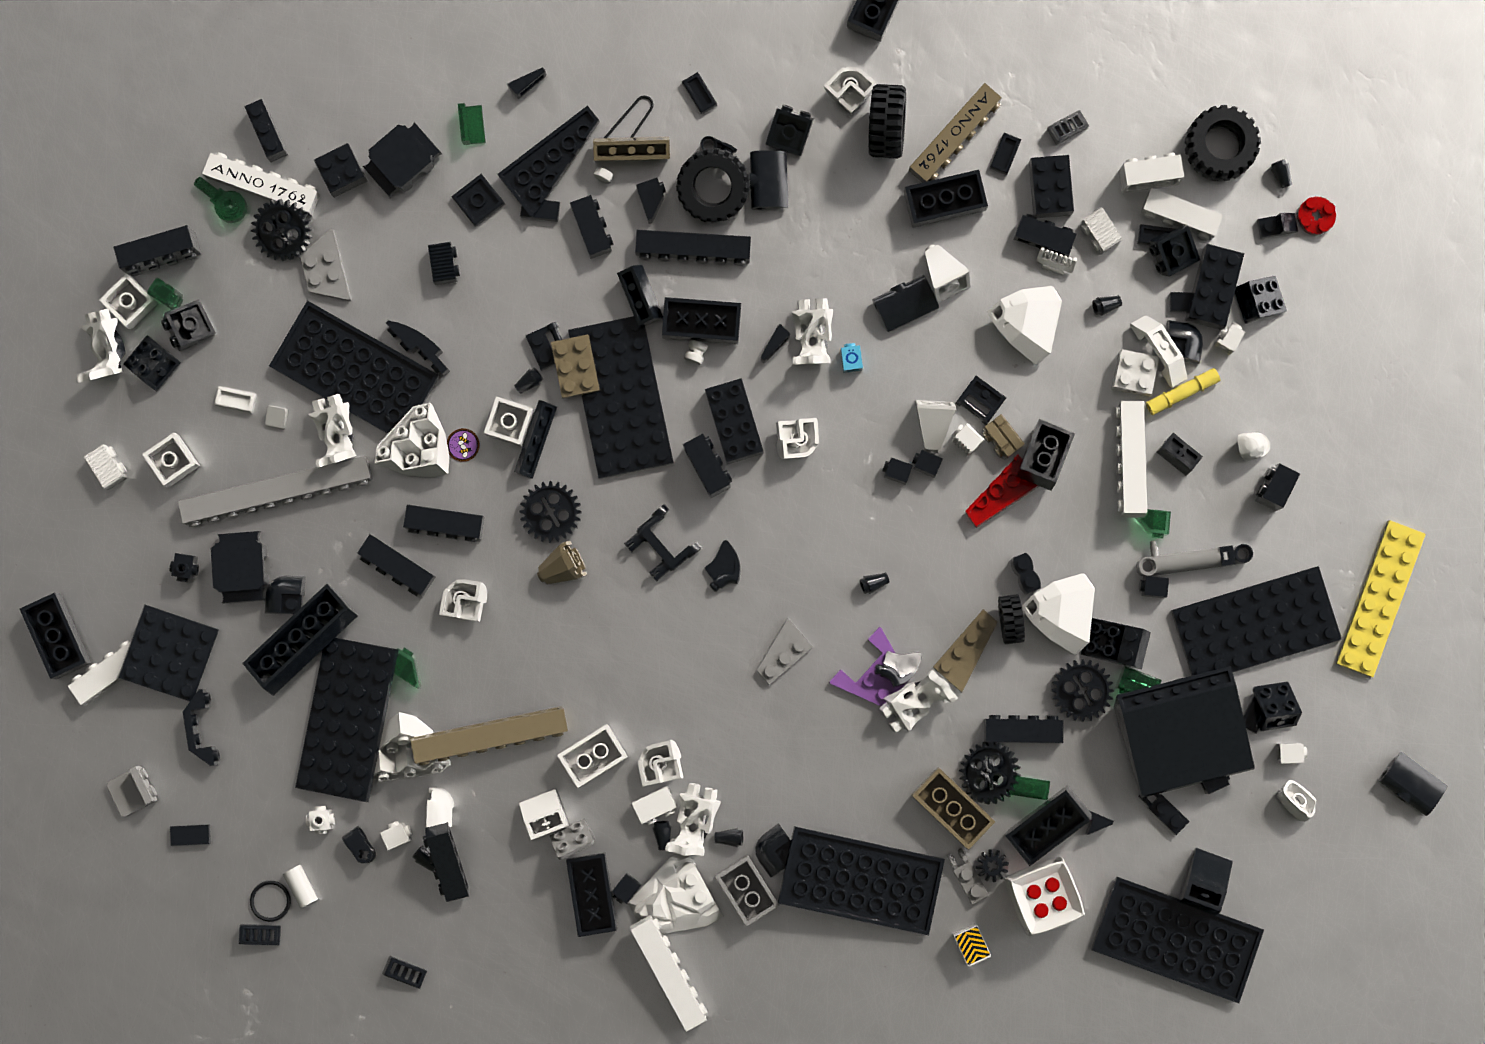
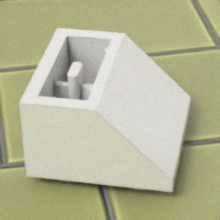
M556 789L519 803L531 840L569 826Z

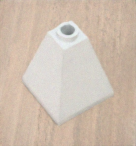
M930 245L925 249V258L932 289L938 303L971 287L969 271L964 265L939 245Z
M915 400L924 448L929 453H938L948 432L956 406L954 402Z

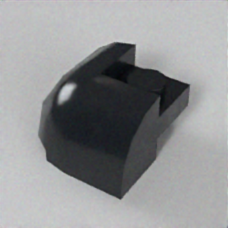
M1168 320L1166 331L1183 355L1184 361L1200 364L1203 348V337L1200 331L1189 323Z
M281 576L272 580L266 591L265 614H295L303 606L305 576Z
M779 823L763 834L755 847L756 857L770 878L785 868L791 842Z

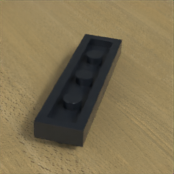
M542 400L538 401L514 471L515 473L533 479L557 409L556 406Z

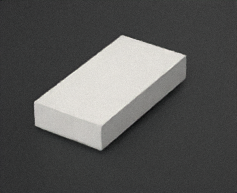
M218 386L214 405L253 413L257 394Z

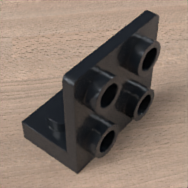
M1276 276L1248 281L1237 286L1235 289L1245 324L1287 311Z
M147 335L123 365L157 392L181 362Z
M1289 682L1253 687V693L1263 713L1258 724L1260 731L1297 725L1302 711Z

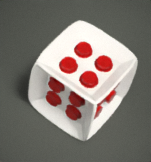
M1061 857L1035 864L1004 878L1016 914L1028 936L1050 931L1085 915L1074 880L1064 863V859Z

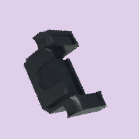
M415 122L410 128H407L405 125H397L369 149L368 157L370 162L363 166V168L391 199L394 193L400 191L398 187L406 192L413 187L411 182L418 174L425 172L427 175L434 168L431 161L434 163L435 158L442 153Z
M261 531L217 534L219 536V543H215L211 548L213 588L223 595L222 604L265 600L263 597L265 588L261 586L269 585V575L264 570V557L268 556L266 546L260 542L259 536Z

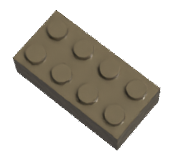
M939 767L911 794L921 806L968 850L995 823Z

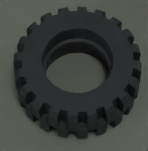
M876 84L873 86L868 136L869 155L872 157L895 159L902 157L906 120V88L903 85Z
M1221 105L1219 108L1216 106L1210 107L1208 111H1203L1194 120L1187 131L1188 134L1184 142L1186 144L1185 154L1189 155L1187 160L1189 164L1193 163L1195 166L1194 170L1197 173L1201 171L1203 173L1202 177L1206 179L1208 177H1213V181L1235 179L1254 163L1256 156L1259 154V145L1261 144V137H1258L1259 128L1254 127L1255 121L1252 117L1250 119L1246 117L1247 112L1244 110L1242 112L1237 111L1238 107L1232 106L1227 108V105ZM1222 127L1229 129L1236 135L1239 141V151L1236 156L1231 159H1220L1210 153L1206 146L1205 138L1211 129Z
M708 148L696 152L682 165L677 176L676 191H678L679 202L683 204L684 210L688 211L692 217L699 218L703 222L717 223L718 221L728 220L742 209L750 191V178L745 165L740 162L737 156L732 155L727 150H720V148ZM711 167L719 168L729 176L731 190L725 200L719 203H708L699 197L695 188V182L699 173L704 169Z

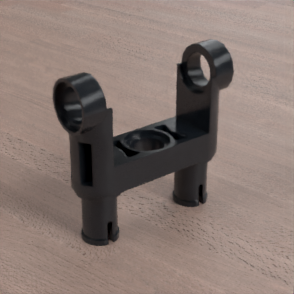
M665 504L659 507L646 522L637 528V533L624 543L633 552L645 541L659 554L662 562L649 572L656 581L669 570L674 571L685 560L691 558L702 548L696 542L692 546L686 547L674 558L654 535L651 529L665 518L664 515L669 511Z

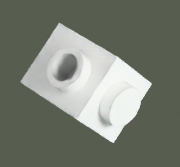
M398 821L387 825L388 829L380 832L387 850L411 841L410 836H412L410 827L408 825L405 826L404 823L399 824Z

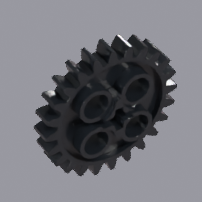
M278 199L277 203L275 200H271L270 205L268 203L263 204L264 208L257 209L260 214L254 215L257 221L251 222L252 225L256 226V228L251 230V232L256 233L252 240L259 241L255 246H262L261 253L267 251V257L269 258L274 255V260H278L279 257H281L282 261H285L287 257L289 260L294 259V256L299 257L300 252L306 251L304 246L310 245L307 239L313 238L312 235L308 234V232L313 230V228L308 227V224L312 221L305 219L308 213L302 214L303 207L297 209V203L295 202L290 205L289 199L284 204L282 199ZM282 212L287 215V222L281 218ZM266 222L272 225V231L266 228ZM292 229L298 232L297 238L292 235ZM277 238L282 241V243H283V246H282V247H279V246L277 245V243H276Z
M549 481L548 486L542 482L541 488L535 484L536 491L533 492L529 489L530 496H523L527 500L526 503H520L521 506L525 507L524 510L519 511V513L525 515L520 520L527 522L523 528L530 527L528 534L530 535L535 532L534 539L541 536V542H544L546 538H548L549 543H552L553 538L560 542V536L566 540V533L568 532L572 535L571 528H578L575 521H581L580 518L576 517L577 514L582 513V511L576 509L581 506V503L574 502L578 499V496L571 497L573 490L571 489L567 492V485L560 488V482H557L555 486H553L552 481ZM553 494L559 495V501L556 504L549 502V498ZM542 497L546 499L551 509H555L553 514L560 524L559 527L556 526L550 515H546L548 510L541 500ZM537 503L543 507L542 511L538 514L532 510L533 506ZM567 511L569 513L568 519L560 520L559 513ZM545 520L552 522V527L549 530L542 528V523Z
M1081 659L1080 665H1078L1077 661L1073 660V666L1066 663L1067 669L1060 668L1059 670L1062 674L1054 675L1058 681H1052V684L1056 686L1055 689H1051V692L1056 693L1052 699L1058 700L1055 707H1062L1060 713L1067 712L1066 718L1073 715V721H1076L1079 716L1081 722H1084L1087 716L1088 720L1092 721V715L1099 718L1098 712L1105 713L1103 707H1110L1107 700H1113V697L1109 696V693L1114 692L1113 689H1109L1113 682H1107L1110 674L1103 675L1105 668L1098 670L1099 663L1092 666V660H1089L1087 665H1085L1084 659ZM1084 672L1090 674L1091 679L1088 683L1083 682L1081 679V675ZM1074 675L1077 677L1080 686L1086 687L1085 694L1091 701V706L1088 705L1084 694L1078 693L1080 687L1073 679ZM1068 681L1074 685L1072 692H1067L1064 688L1065 683ZM1093 689L1100 691V697L1097 700L1091 697ZM1077 698L1083 700L1084 705L1081 709H1077L1074 706Z
M992 741L989 745L983 742L982 747L976 744V751L969 749L971 755H964L967 761L961 762L965 767L959 770V772L964 773V776L959 778L965 781L961 786L968 788L965 793L971 794V799H977L979 803L984 801V804L987 805L990 802L997 804V799L1004 802V795L1011 797L1009 791H1016L1013 784H1019L1015 779L1021 776V774L1016 773V770L1021 768V766L1015 765L1018 758H1012L1015 753L1009 751V747H1003V744H995ZM999 757L1000 763L995 766V760ZM981 761L982 767L978 770L977 764ZM1002 776L1003 781L998 785V779ZM982 780H984V781H985V785H984V787L981 789V788H980V783H981Z

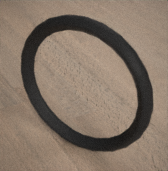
M277 881L260 883L254 888L250 897V906L254 915L267 922H274L283 918L291 904L289 891L283 884ZM265 885L280 887L287 898L284 911L273 918L260 915L254 906L256 892Z

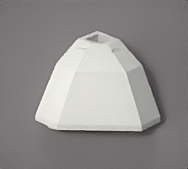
M1052 286L1022 289L998 301L987 313L1008 342L1031 362L1038 365L1051 353L1062 300Z
M431 403L413 406L376 447L375 464L408 476L436 477L448 474L450 457L446 434Z
M1083 573L1055 581L1033 594L1022 605V610L1047 638L1077 655L1090 640L1095 588Z
M399 712L389 719L383 728L373 779L379 782L436 774L441 773L451 764L450 760L438 761V759L430 760V764L427 765L415 764L409 738L434 732L417 717Z

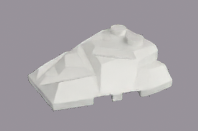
M677 853L671 856L628 902L637 921L649 915L652 916L653 920L657 918L662 928L659 930L661 934L705 927L724 917L697 870L691 855L684 856Z

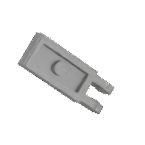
M960 848L958 854L965 864L958 867L954 856L950 854L947 857L954 868L953 871L973 905L989 896L971 861L968 860L964 851Z

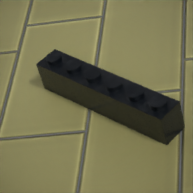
M637 230L635 254L640 259L658 257L659 260L666 261L670 260V258H677V261L682 262L696 259V262L699 263L715 260L717 264H726L727 261H732L736 265H745L746 262H750L751 237Z

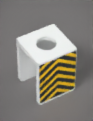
M975 923L952 934L965 963L969 967L991 957L981 932Z

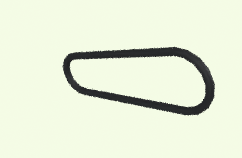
M646 95L637 98L604 138H607L640 99L646 98L651 102V107L630 138H633L654 107L653 100Z

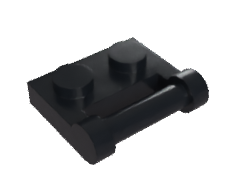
M557 322L550 323L539 330L525 335L541 371L555 365L553 350L546 334L551 332L555 341L563 340L558 331L559 326Z
M975 376L955 404L963 406L981 419L984 425H987L1007 397L978 376ZM970 395L988 408L990 412L985 414L967 401V396Z

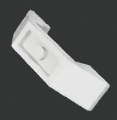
M1146 315L1130 324L1138 339L1141 341L1146 338L1164 364L1165 369L1161 374L1171 388L1188 379L1183 355L1162 324Z

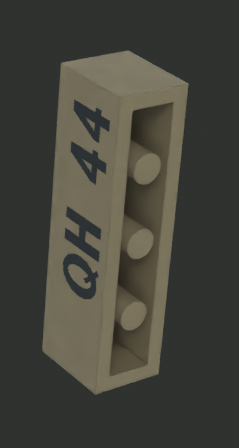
M669 137L593 139L594 161L670 159Z

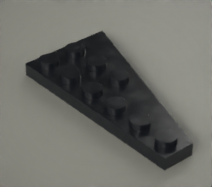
M588 105L497 174L532 219L600 122Z

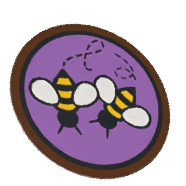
M465 428L453 431L447 439L449 455L453 459L462 462L473 459L480 447L477 435Z

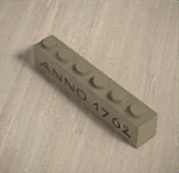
M984 83L909 167V172L922 183L936 180L939 176L937 172L941 168L945 169L950 164L951 156L953 154L958 155L964 148L962 144L966 140L970 141L975 136L976 128L978 126L983 127L989 120L987 116L991 112L995 113L1000 108L1002 97Z

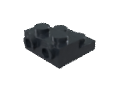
M784 104L782 107L778 106L765 144L802 156L814 118L811 117L809 112L800 111V113L793 111L791 106Z
M1184 225L1170 233H1163L1150 240L1151 246L1149 251L1157 260L1155 268L1159 274L1170 277L1201 260L1188 225Z
M200 300L165 312L162 317L163 320H161L164 330H169L172 336L169 338L173 348L177 347L179 351L194 346L197 342L216 334Z

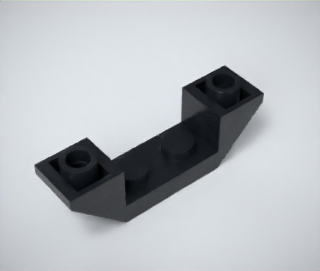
M199 689L183 710L188 750L208 765L216 766L218 761H220L219 750H216L215 746L200 748L202 738L201 734L197 732L199 719L194 711L209 708L211 696L206 689Z

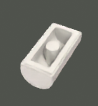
M301 865L283 874L300 909L318 900Z

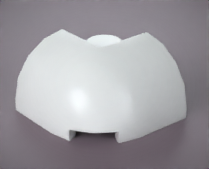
M847 67L836 72L824 85V89L836 103L842 105L852 115L872 94L873 86L877 83L858 67Z
M817 418L776 422L778 438L776 448L781 459L802 458L814 452L819 442Z
M464 579L451 583L442 595L439 615L480 622L483 603L487 602L485 584Z
M670 740L652 744L642 752L640 760H638L642 786L683 778L679 760L681 754L674 741Z
M430 787L431 799L427 800L426 827L446 822L452 827L453 798L444 789Z

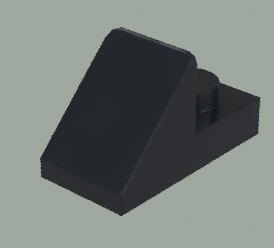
M1279 213L1277 216L1257 220L1260 239L1298 232L1295 213Z
M1090 811L1092 819L1085 834L1089 835L1113 825L1114 821Z

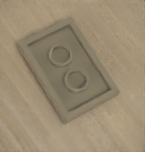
M589 335L551 342L562 399L600 391Z

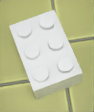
M1175 153L1164 154L1161 158L1148 156L1144 158L1145 160L1137 161L1136 158L1128 159L1118 171L1122 193L1175 186L1184 178L1181 155H1175Z
M608 724L557 755L577 788H580L628 757Z

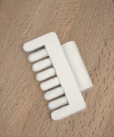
M1045 247L1040 248L1036 261L1042 263L1041 268L1061 275L1065 271L1073 272L1077 262L1076 257L1073 260L1069 257L1067 260V256L1063 257L1060 254L1058 257L1057 252L1054 254L1053 251H1050L1049 253L1048 249L1044 253Z

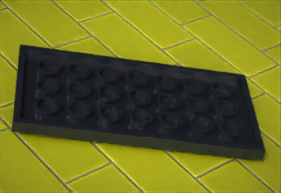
M308 300L269 367L325 399L329 396L340 394L342 402L349 403L350 413L387 434L413 406L425 403L440 377L439 374Z
M632 316L569 329L570 338L589 335L600 388L598 392L582 395L598 478L602 479L673 464L645 325L638 326L635 317Z
M1319 566L1171 610L1191 676L1229 666L1232 672H1236L1342 640Z
M334 638L323 649L295 788L369 802L398 649Z
M794 826L778 903L929 936L945 859Z
M1116 876L1091 950L1240 1003L1264 929L1220 913L1216 916L1180 903L1178 898Z

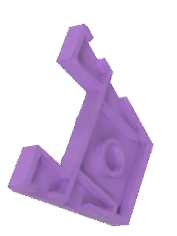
M879 627L870 636L868 641L882 652L881 656L856 683L842 670L829 683L882 706L886 703L883 698L901 690L905 684L893 688L888 679L874 673L875 666L883 664L887 651L895 653L882 628Z

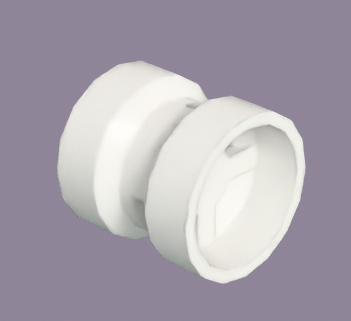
M690 340L688 345L689 351L685 353L684 359L696 364H702V356L707 351L708 346L701 342Z

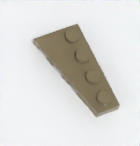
M984 609L933 666L937 672L961 693L998 623Z

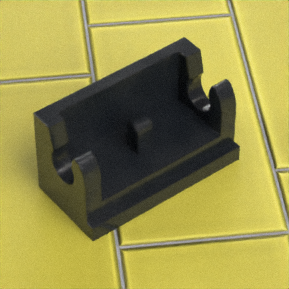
M1172 433L1156 451L1185 476L1195 468L1203 457L1175 433Z

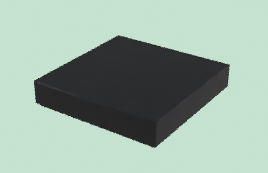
M482 173L451 196L475 227L505 205V202Z

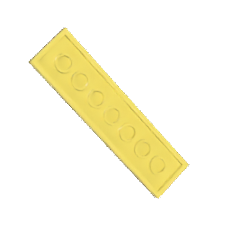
M1391 520L1387 522L1336 664L1366 676L1374 677L1425 538V533Z

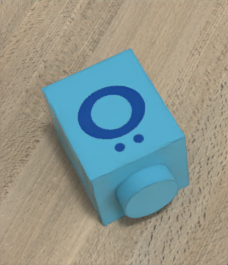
M855 343L845 344L840 350L843 373L862 371L863 364L860 345L856 346Z

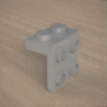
M135 766L129 769V772L107 783V788L120 815L123 817L157 801V793L147 779L148 774L146 770L141 766Z
M585 819L550 835L559 860L591 846L595 839Z

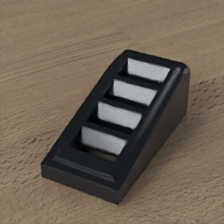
M542 67L509 82L507 85L517 99H520L545 78L547 74Z
M1078 110L1048 126L1047 130L1055 144L1058 145L1088 128L1089 124L1081 111ZM1075 117L1079 118L1080 122L1082 123V126L1079 127L1078 123L1075 120ZM1071 120L1076 129L1073 130L1068 121ZM1063 124H1065L1066 127L1068 128V130H1069L1068 133L1065 131L1064 127L1062 126ZM1059 127V129L1061 130L1063 136H1060V135H1059V133H1058V131L1056 130V128Z
M781 324L777 326L761 356L763 363H766L790 338V332Z
M240 925L239 944L280 945V925ZM246 929H250L249 940H246ZM255 929H258L257 940H254ZM263 929H266L265 940H262ZM271 930H274V940H273V941H270V931H271Z
M389 956L382 974L420 989L427 970ZM397 963L394 972L391 973L390 971L393 964ZM401 965L405 966L401 976H398ZM408 969H412L409 978L405 979ZM418 971L419 975L416 982H413L414 975Z

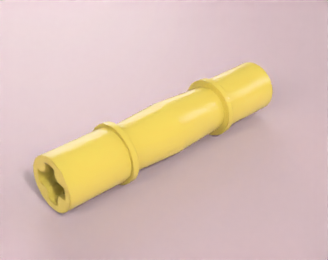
M1215 368L1194 376V379L1166 393L1162 392L1161 395L1147 401V409L1153 416L1167 408H1171L1173 404L1220 382V376Z

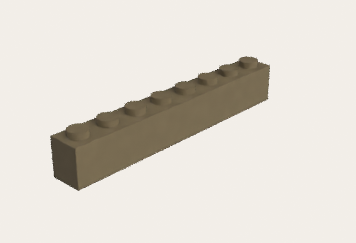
M559 706L411 737L409 740L414 763L427 765L430 764V760L446 761L450 759L449 756L465 757L469 755L468 752L476 751V753H483L488 751L487 748L495 747V749H502L507 747L506 744L514 743V745H521L526 743L525 740L533 739V741H540L545 739L544 736L549 735L559 737L564 735L563 732H567L568 729L564 708Z

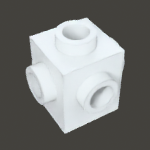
M326 806L314 807V811H309V815H306V825L310 827V831L315 830V834H326L327 830L333 829V825H335V815L332 813V809L326 810ZM317 817L322 818L321 824H317Z

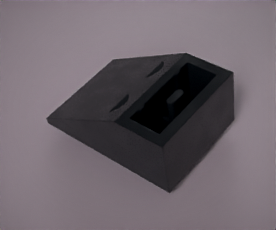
M1092 618L1090 640L1082 649L1081 655L1142 670L1151 632L1138 627Z
M1195 848L1179 902L1215 916L1220 913L1226 897L1233 861Z

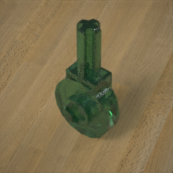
M202 177L195 179L194 186L211 198L209 201L215 205V212L221 220L227 223H235L244 218L247 213V203L240 193L224 191L222 188L217 189Z

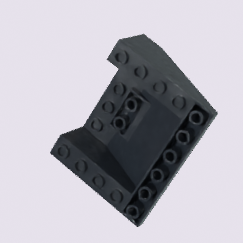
M1230 666L1116 696L1114 710L1141 798L1254 770L1255 766L1238 690Z

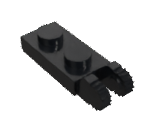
M1155 794L1156 799L1152 803L1147 797L1141 798L1139 795L1138 797L1148 806V809L1175 835L1190 822L1162 794Z

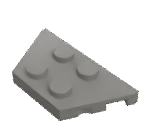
M330 229L300 255L308 290L310 293L350 301L351 298L333 229Z

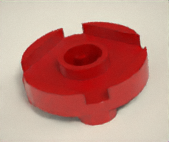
M1310 197L1300 205L1297 211V221L1304 232L1310 235L1323 234L1331 229L1336 221L1335 205L1323 197ZM1316 211L1321 215V218H1318L1317 221L1312 216V213Z

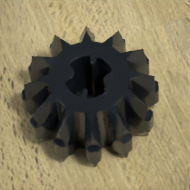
M988 849L989 856L985 852H981L984 859L977 858V861L982 863V865H977L976 869L983 870L978 875L981 877L986 874L985 881H988L991 876L992 881L996 882V875L1002 880L1003 876L1000 872L1008 873V870L1004 869L1003 866H1008L1009 862H1002L1006 856L1003 854L998 858L999 850L995 851L994 856L992 849ZM993 860H995L996 863L994 864L997 865V868H992V870L989 871L990 867L987 866L988 863H992Z

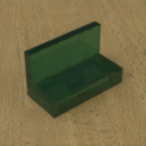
M465 103L458 104L460 133L463 145L486 143L482 105L466 106Z

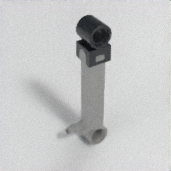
M1150 541L1151 557L1140 559L1136 564V570L1139 575L1144 577L1232 566L1236 563L1244 564L1252 559L1253 550L1249 545L1241 544L1234 548L1231 545L1159 555L1156 541ZM1239 549H1243L1246 552L1245 559L1238 557ZM1144 562L1151 564L1150 572L1143 570L1142 565Z

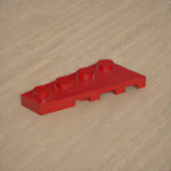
M1019 454L965 511L976 528L1039 487L1036 484L1016 477L1022 461Z

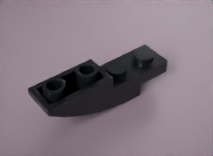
M389 320L386 322L389 326L387 331L394 338L398 336L401 339L399 344L406 352L411 350L414 354L420 349L419 355L425 361L429 359L433 363L430 367L437 374L442 373L445 376L450 372L438 358L443 351L428 337L407 325Z

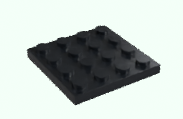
M144 604L118 678L191 701L198 689L219 629Z

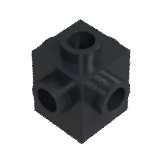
M175 553L174 561H171L169 571L172 572L171 576L177 577L176 581L188 583V579L194 580L199 572V565H197L198 557Z

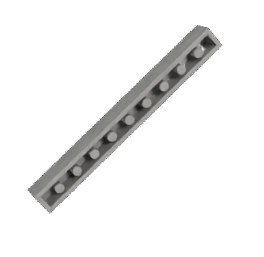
M361 456L319 468L316 467L178 501L182 523L189 525V527L201 525L200 522L207 520L208 523L219 521V517L222 516L227 518L236 517L238 512L252 513L256 512V508L264 507V509L273 508L275 503L279 502L289 504L293 503L294 499L300 497L301 500L310 499L313 497L312 494L316 493L326 495L330 494L333 489L338 488L339 491L350 489L349 485L357 484V486L369 484L368 481L373 480L368 458Z

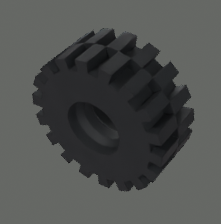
M1019 595L999 596L998 612L1004 644L1024 642L1025 627Z

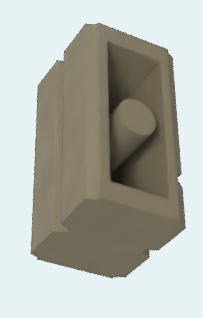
M1002 414L982 429L984 431L982 433L983 437L988 443L992 442L994 444V451L1000 458L1004 457V459H1007L1025 445Z

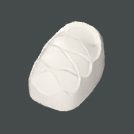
M1255 432L1238 435L1239 451L1244 460L1250 461L1267 454L1270 449L1269 440L1263 434Z
M1290 780L1284 784L1277 794L1283 806L1299 821L1305 822L1311 819L1315 813L1316 799L1295 781Z

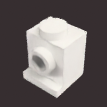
M1233 322L1229 328H1224L1220 335L1222 340L1218 339L1214 345L1232 354L1244 336L1245 331L1242 330L1240 325Z

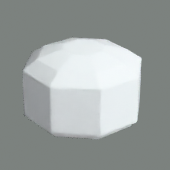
M597 167L594 176L601 182L610 183L613 173L602 167Z

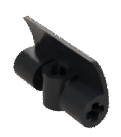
M767 150L750 152L751 209L766 210L769 207L788 208L787 153L785 151Z
M925 275L907 283L898 284L891 288L890 291L872 299L888 332L939 308Z
M1403 752L1398 754L1392 766L1388 767L1379 778V782L1393 791L1396 797L1406 804L1412 805L1425 816H1428L1433 811L1448 787Z

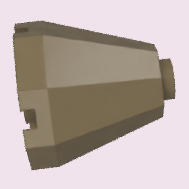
M570 541L560 544L538 567L539 572H537V575L542 583L553 584L581 579L587 576V572L582 571L585 569V564L576 548L571 549L570 545L572 543Z

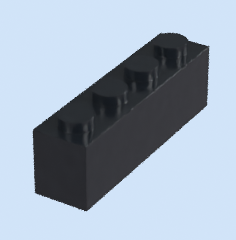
M407 505L403 527L408 529V533L419 534V531H425L428 536L438 537V534H445L448 539L457 540V536L465 537L464 541L476 542V539L481 540L485 517L482 515Z
M369 534L357 552L361 556V561L367 565L373 563L377 566L375 570L384 576L387 573L393 576V582L400 586L405 584L409 587L407 591L416 597L418 594L424 596L436 576L371 534Z
M989 715V719H984V742L1063 743V720H1058V716H1047V720H1040L1039 716H1028V719H1020V715H1008V719H1001V715Z
M446 822L425 828L426 836H423L425 848L429 847L430 850L428 857L430 864L434 863L435 866L433 868L435 879L440 881V884H438L440 895L445 896L446 902L468 897L469 886L449 823Z

